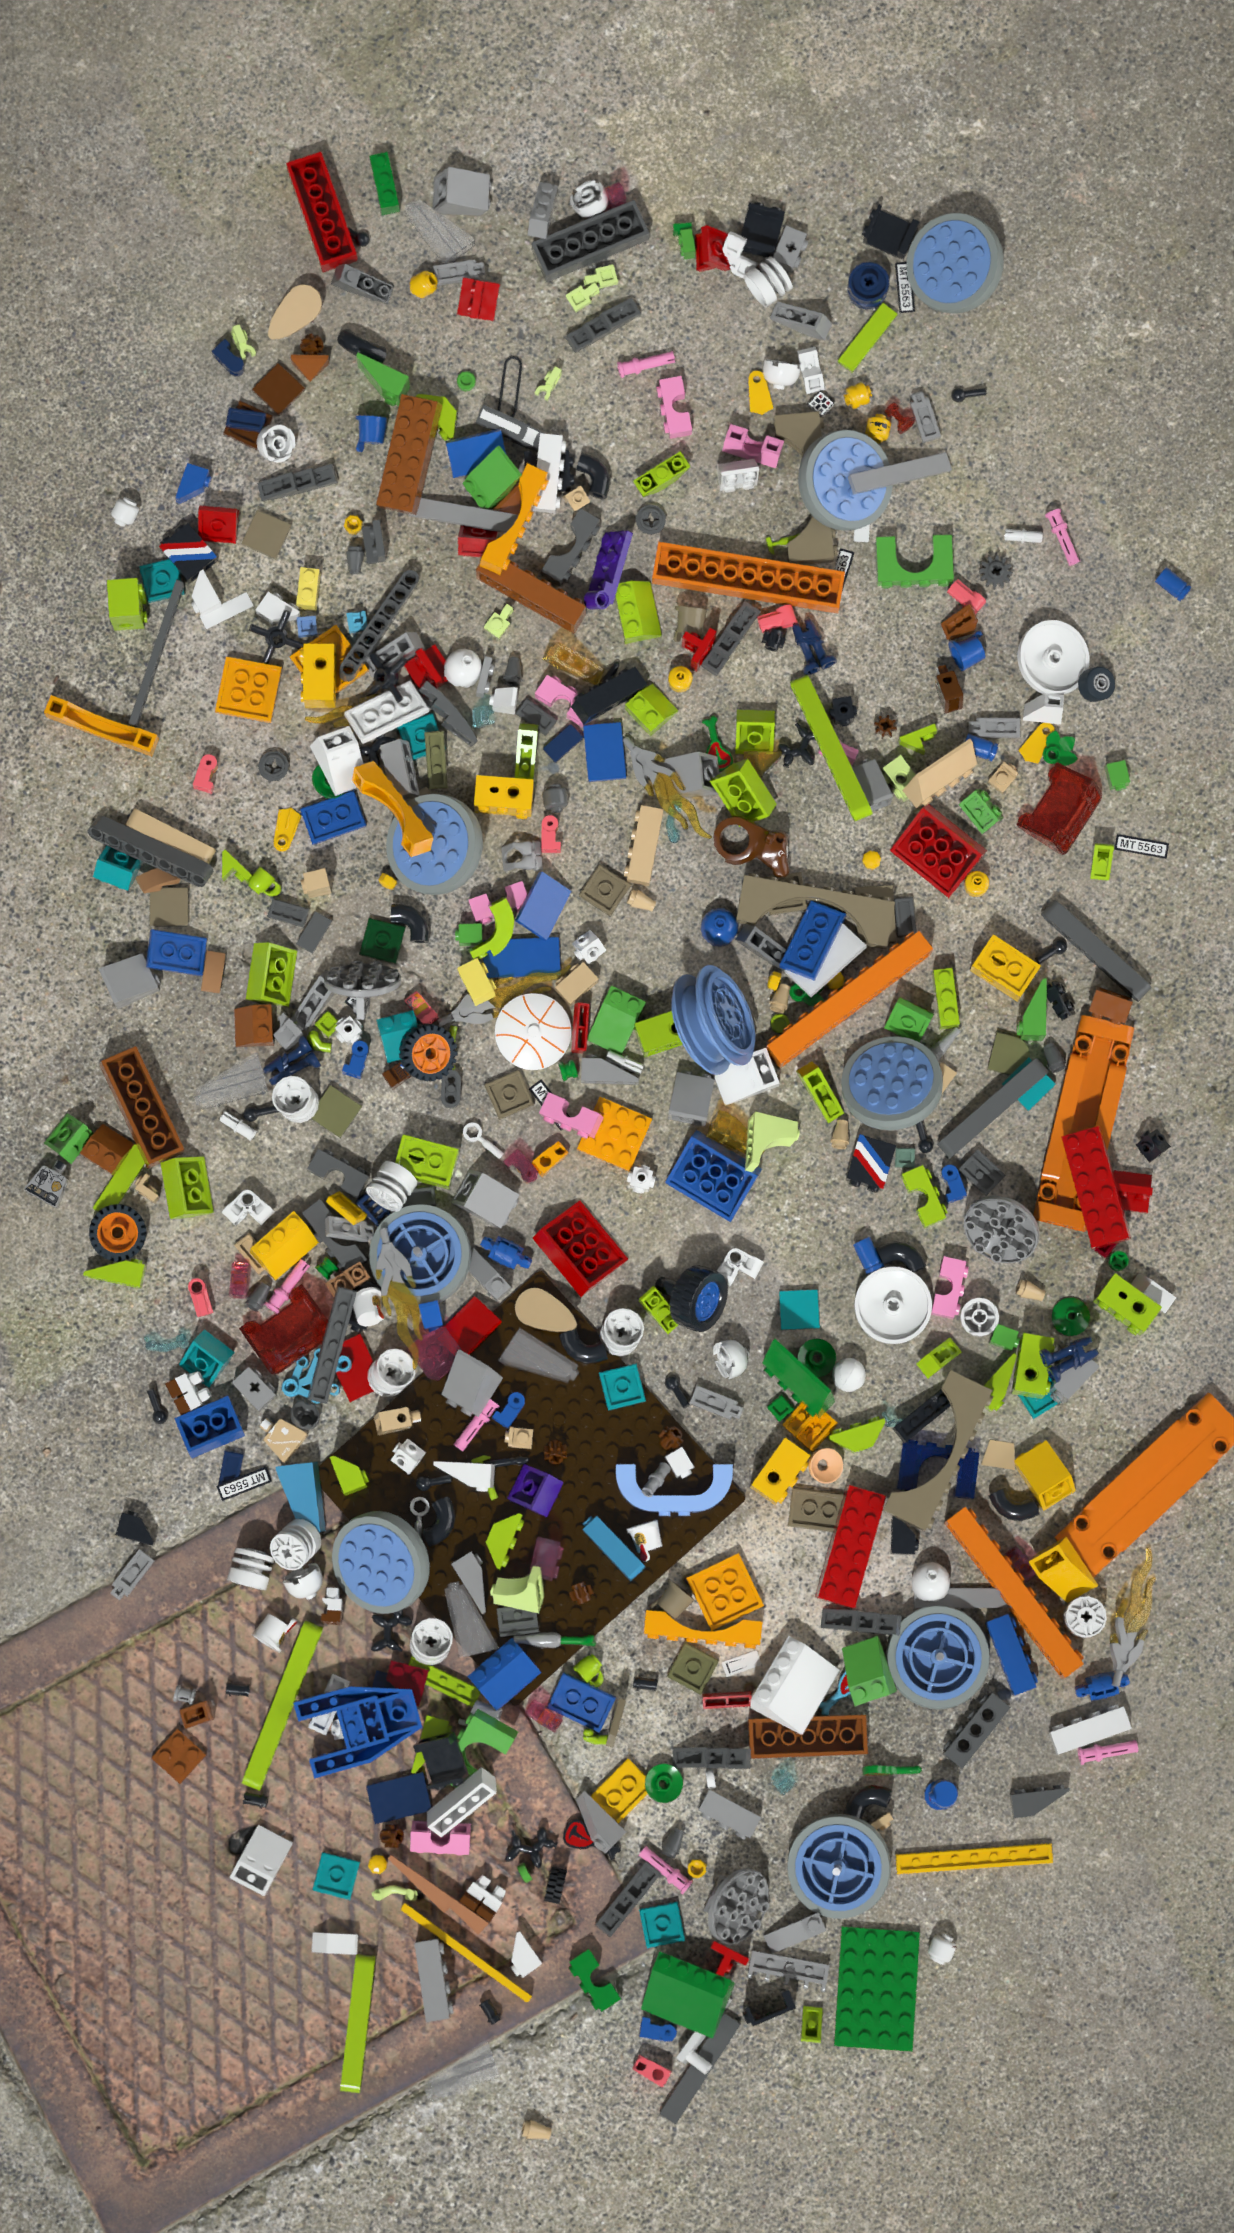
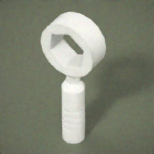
M471 1122L465 1125L463 1135L467 1141L476 1142L479 1140L498 1159L504 1155L490 1141L481 1137L482 1129L477 1123ZM475 1127L479 1131L477 1137L470 1138L466 1134L468 1128Z
M416 1497L410 1504V1510L417 1516L414 1530L422 1539L421 1517L428 1513L430 1507L425 1498ZM423 1501L426 1504L425 1511L416 1512L414 1510L415 1502Z

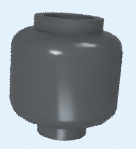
M560 784L546 786V789L542 792L544 808L551 810V813L563 812L562 809L568 805L566 789L561 787Z

